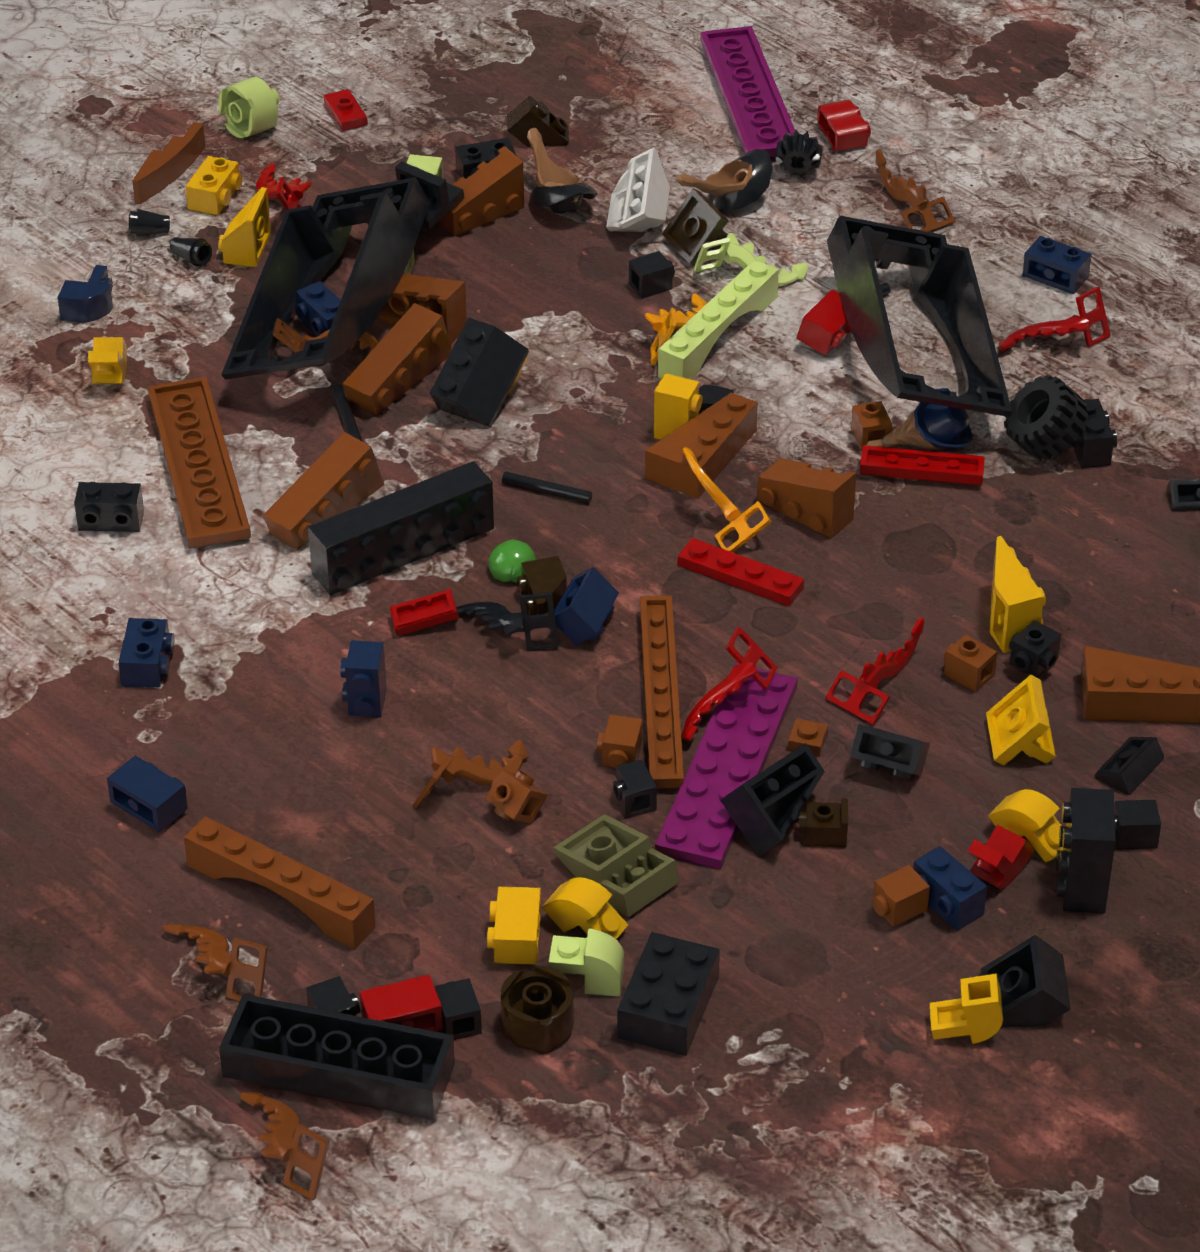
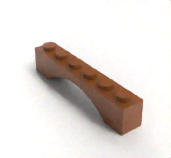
M206 816L184 836L187 866L213 879L224 877L240 878L269 888L303 911L327 936L354 950L376 928L373 898Z

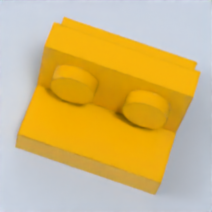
M1029 675L986 712L994 761L1003 766L1021 751L1045 764L1056 757L1041 680L1033 675Z

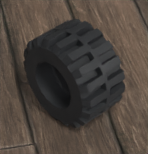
M1046 375L1044 378L1040 376L1035 378L1034 382L1029 381L1025 384V387L1022 390L1019 389L1016 393L1015 398L1011 399L1012 414L1010 417H1006L1004 427L1006 428V434L1031 456H1034L1036 459H1051L1053 455L1057 457L1062 454V451H1067L1072 447L1071 444L1078 440L1080 432L1084 430L1086 425L1084 421L1088 417L1086 412L1087 405L1061 379L1051 375Z

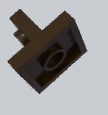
M693 188L662 235L690 265L695 266L703 244L727 237L728 234L723 231V228L728 223V220L701 191ZM721 245L714 246L709 249L717 250L721 248Z

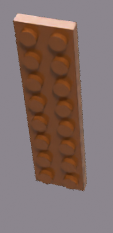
M207 377L147 386L189 549L251 538L249 522Z

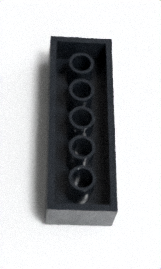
M472 461L308 526L312 575L331 596L493 530V482Z
M246 994L242 995L219 1047L222 1077L433 1120L455 1065L453 1035Z

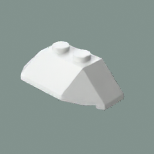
M652 148L629 161L627 165L629 169L621 176L612 192L606 225L609 231L643 232L651 227H658L666 220L670 186L658 152L655 148Z

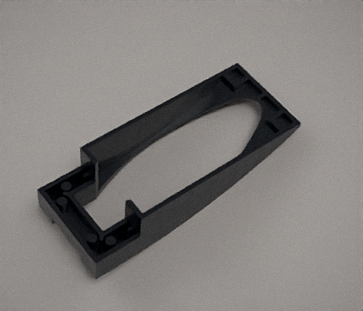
M416 177L317 195L313 207L309 205L286 210L221 375L224 380L328 364L350 348L367 331L397 287L411 257L430 205V201ZM367 223L369 225L327 338L306 341L302 351L295 353L287 359L281 360L279 356H274V359L271 360L279 342L273 336L276 319L279 318L285 324H289L296 314V291L321 281L342 256L352 226Z
M839 215L827 239L835 280L853 337L864 359L879 381L895 397L900 399L1010 417L1012 408L969 248L947 244L946 237L942 234ZM891 262L909 266L915 295L934 319L960 361L965 379V394L957 397V393L952 391L950 396L944 395L926 385L923 376L905 373L900 369L876 267L887 270Z

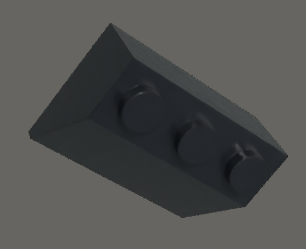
M468 318L429 394L439 410L491 427L529 350L497 327Z

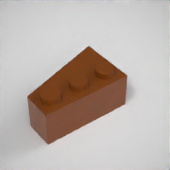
M504 146L498 150L499 155L486 164L483 161L477 166L478 171L467 179L462 177L452 184L463 189L464 199L447 213L439 223L453 236L524 208L523 161L507 147Z
M780 458L758 476L757 500L832 539L854 520L856 472L848 471L846 474L834 472V469L830 467L820 470L811 468L809 463Z

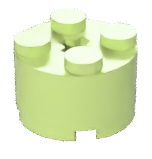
M254 76L222 89L218 98L220 115L225 114L228 123H225L228 131L241 139L277 126V104L280 98L275 89H270L265 81Z

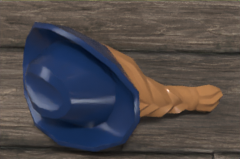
M948 388L936 389L944 395L950 396L951 394ZM919 402L904 424L885 434L881 439L868 441L866 446L895 448L900 445H915L924 450H951L971 445L973 436L969 426V417L965 409Z

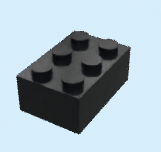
M1071 788L1069 802H1063L1062 823H1066V826H1060L1059 847H1063V850H1057L1056 871L1062 873V876H1057L1056 896L1063 897V911L1105 913L1116 842L1114 790Z
M651 932L617 1009V1038L687 1056L719 979L720 949Z

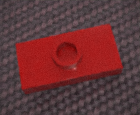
M349 89L323 95L324 104L342 131L368 125L366 114Z
M451 589L389 607L397 637L459 619Z

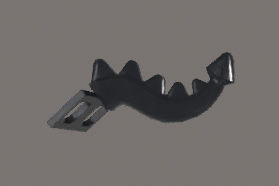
M552 592L519 596L521 612L511 613L505 606L494 602H475L456 607L458 616L463 613L467 616L476 613V617H482L483 622L491 623L489 625L490 630L503 628L506 635L525 632L527 651L559 647ZM540 598L547 600L549 611L546 614H528L526 605L528 600ZM550 628L553 641L545 644H534L531 639V630Z

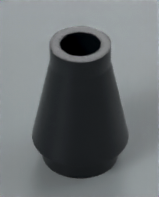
M141 209L129 211V234H136V237L169 232L170 216Z
M174 237L170 242V251L194 266L205 265L211 259L212 247L203 238Z

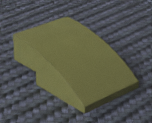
M605 814L553 848L556 856L575 877L587 878L605 887L612 894L608 903L627 917L679 883L674 859L653 849L649 836Z

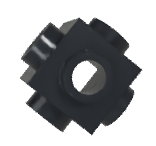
M1034 620L1021 633L1017 632L1012 637L1009 644V649L1011 650L1009 664L1028 675L1038 678L1046 669L1050 670L1059 658L1061 634Z

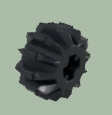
M797 130L793 135L786 133L783 139H779L777 143L776 163L780 164L781 171L789 170L790 176L798 173L802 178L805 172L812 175L815 168H819L821 164L822 145L818 144L817 137H809L808 131L805 134H799Z

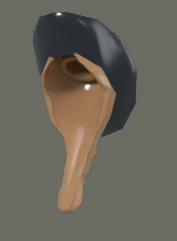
M532 128L528 131L527 139L533 149L534 162L537 168V184L531 189L530 199L535 205L550 207L554 213L562 214L578 210L583 198L594 199L598 195L596 190L585 183L581 177L577 178L568 169L557 166L549 158L542 142V136L537 128Z
M757 148L741 155L730 163L724 164L718 172L709 175L705 181L688 174L677 175L676 181L681 186L695 187L701 192L708 193L707 199L717 209H741L757 201L769 187L773 165L769 153Z

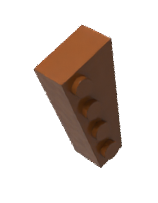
M403 273L392 296L376 318V320L394 326L409 308L416 303L443 316L451 344L459 337L467 321L465 282Z
M414 303L343 382L349 403L377 416L444 362L452 348L443 316Z
M730 393L645 450V479L699 499L705 492V488L692 471L683 453V448H691L698 464L710 479L714 481L756 432L758 402Z
M343 432L263 514L270 534L298 550L309 542L308 526L353 509L383 487L384 482L372 447Z
M1084 645L1081 684L1085 720L1200 723V668Z

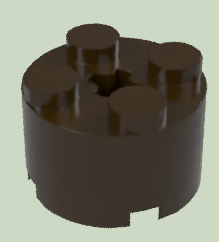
M534 966V971L523 973L522 969L512 973L504 981L501 988V1019L504 1037L520 1047L536 1050L541 1054L552 1052L555 1046L567 1039L574 1026V996L568 978L560 971L547 966Z

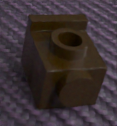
M841 798V803H806V811H799V832H805V846L847 847L848 799Z

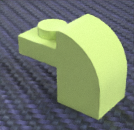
M588 929L587 938L553 935L549 967L561 973L585 975V994L621 996L624 975V951L615 938L594 929Z

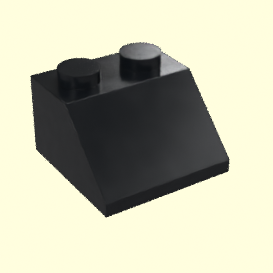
M1036 935L981 968V976L997 974L1001 990L1003 1014L1001 1027L1044 1026L1071 1010L1063 954Z

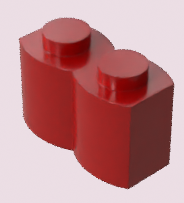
M851 100L818 105L817 122L819 128L827 136L829 144L835 152L867 146L868 138L871 136L870 125L867 121H864L859 107L855 106Z

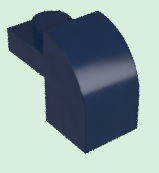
M96 265L88 282L65 280L57 297L61 321L91 322L101 319L113 309L111 293L113 282L112 278H108L107 266Z

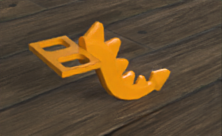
M692 294L691 304L695 307L692 308L693 312L687 311L686 315L681 311H676L674 308H671L669 312L660 309L658 312L659 316L651 313L645 314V318L653 325L652 328L658 332L650 347L651 365H656L658 349L670 339L674 331H678L707 304L699 295Z
M683 448V453L692 471L708 494L721 508L725 518L731 522L714 536L722 549L735 552L772 521L759 501L741 514L732 501L701 468L691 448ZM760 510L764 516L763 520L755 527L750 528L747 519ZM736 529L739 539L726 548L722 541L723 538Z

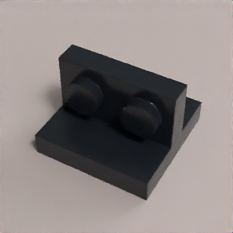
M403 161L395 167L397 181L416 177L430 201L422 227L430 230L464 199L463 189L447 183L445 179Z

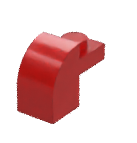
M997 824L986 844L974 839L969 847L968 852L976 859L970 872L995 887L1004 889L1021 873L1035 848L1026 839Z

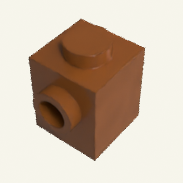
M882 401L852 405L851 430L861 451L863 445L866 446L868 441L881 439L885 434L892 432V422Z
M965 634L956 643H951L944 653V675L977 692L995 676L997 651Z
M609 715L605 732H599L597 740V752H602V766L617 768L619 765L638 761L642 746L643 719Z
M907 865L875 881L874 897L872 898L873 907L879 916H884L894 927L928 910L930 886L910 865Z

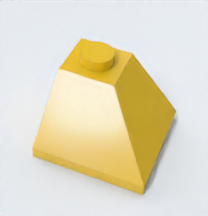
M261 187L229 223L225 234L220 235L218 248L220 252H223L224 264L257 267L271 235L267 188Z

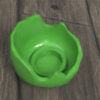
M512 539L500 543L493 549L488 559V568L494 579L502 582L512 581L517 583V577L522 576L521 563L537 560L527 543Z

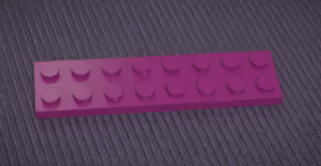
M752 26L700 32L701 44L744 153L758 148L768 152L770 157H775L779 139H783L786 133L793 135L795 128Z
M757 669L759 675L766 680L769 671ZM775 673L768 688L763 690L750 677L740 687L738 692L725 697L723 702L716 706L686 773L684 783H682L656 841L655 850L670 858L721 870L738 826L720 800L762 772L796 692L798 678Z

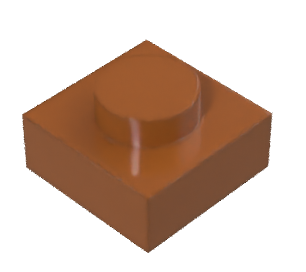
M796 718L788 739L787 750L794 751L806 743L815 756H820L828 735V724Z

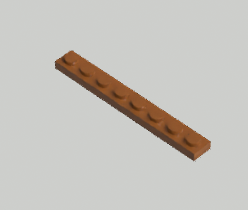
M672 595L640 596L649 773L657 789L680 788L682 783H684Z

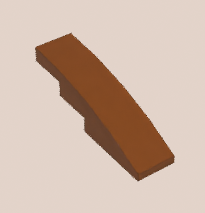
M193 122L184 137L173 136L163 151H151L132 180L135 204H142L161 192L194 163L206 147L203 124Z

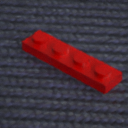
M863 445L859 474L982 485L985 456Z
M692 538L677 556L678 566L789 607L804 589V578L695 538Z

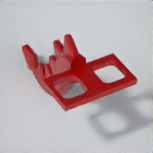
M271 163L260 172L261 176L256 183L257 192L261 187L267 188L268 199H279L285 210L302 207L299 200L303 198V193L311 187L312 183L310 181L300 184L301 179L296 178L287 183L285 178L281 177L277 183V180H273L271 176L275 174V163Z
M1095 287L1076 297L1080 316L1073 315L1065 320L1041 322L1019 329L1005 340L1000 341L999 349L1004 351L1016 344L1015 341H1022L1025 337L1034 338L1037 335L1042 337L1052 334L1064 336L1079 331L1084 333L1087 347H1091L1110 337L1111 334L1100 287ZM1094 293L1097 306L1094 310L1086 313L1083 301ZM1101 321L1103 334L1092 340L1090 326Z
M919 617L911 630L912 636L910 640L904 643V649L898 648L896 652L891 650L887 656H885L884 652H880L875 663L867 662L864 665L863 673L859 678L841 670L825 699L875 725L890 699L889 695L876 688L882 679L897 675L907 664L917 646L920 635L923 633L924 618ZM842 679H847L855 684V689L845 702L834 697V691ZM869 693H873L882 699V703L873 716H868L860 711V707Z
M740 626L735 629L725 648L739 665L734 666L728 677L704 695L690 712L684 725V731L681 733V739L686 742L692 740L698 728L696 725L701 722V717L704 714L710 712L712 706L721 704L725 697L738 692L740 687L750 677L763 690L767 689L778 668ZM738 636L748 646L745 657L734 647V642ZM759 659L769 668L766 680L757 672L756 664Z

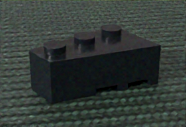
M805 743L720 800L758 857L782 842L786 836V830L797 818L800 807L810 797L825 770Z

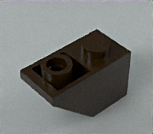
M530 95L507 115V131L526 146H531L527 135L528 131L532 128H537L542 136L544 146H566L569 143V126L566 121L561 117H556L543 102H537Z
M559 556L522 562V576L517 577L520 595L552 592L555 611L567 589V576ZM544 598L531 599L526 602L527 612L530 615L546 614L549 611L547 600Z

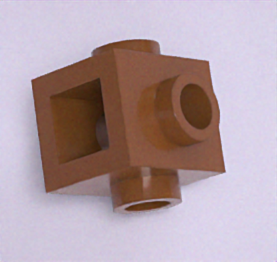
M517 769L516 773L501 770L500 774L491 783L490 791L485 799L495 806L494 812L500 817L509 821L513 819L532 824L548 794L533 784L535 779L524 771Z

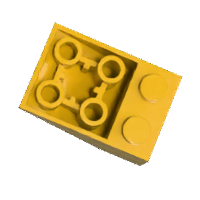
M998 536L992 579L990 634L1002 652L1007 653L1011 652L1009 644L1017 632L1021 633L1034 620L1043 624L1042 612L1043 606L1046 604V597L1043 589L1037 587L1032 580L1028 568L1023 567L1017 559L1015 550L1007 545L1002 536Z

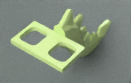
M729 233L725 239L702 245L693 270L697 273L721 267L724 258L727 264L737 263L745 269L753 260L766 263V258L753 255V243L749 242L741 246L733 233ZM721 245L720 249L707 252L709 248ZM717 259L716 262L712 264L702 266V264L706 261ZM808 264L792 265L790 273L785 268H781L780 274H778V287L791 284L797 279L804 280Z

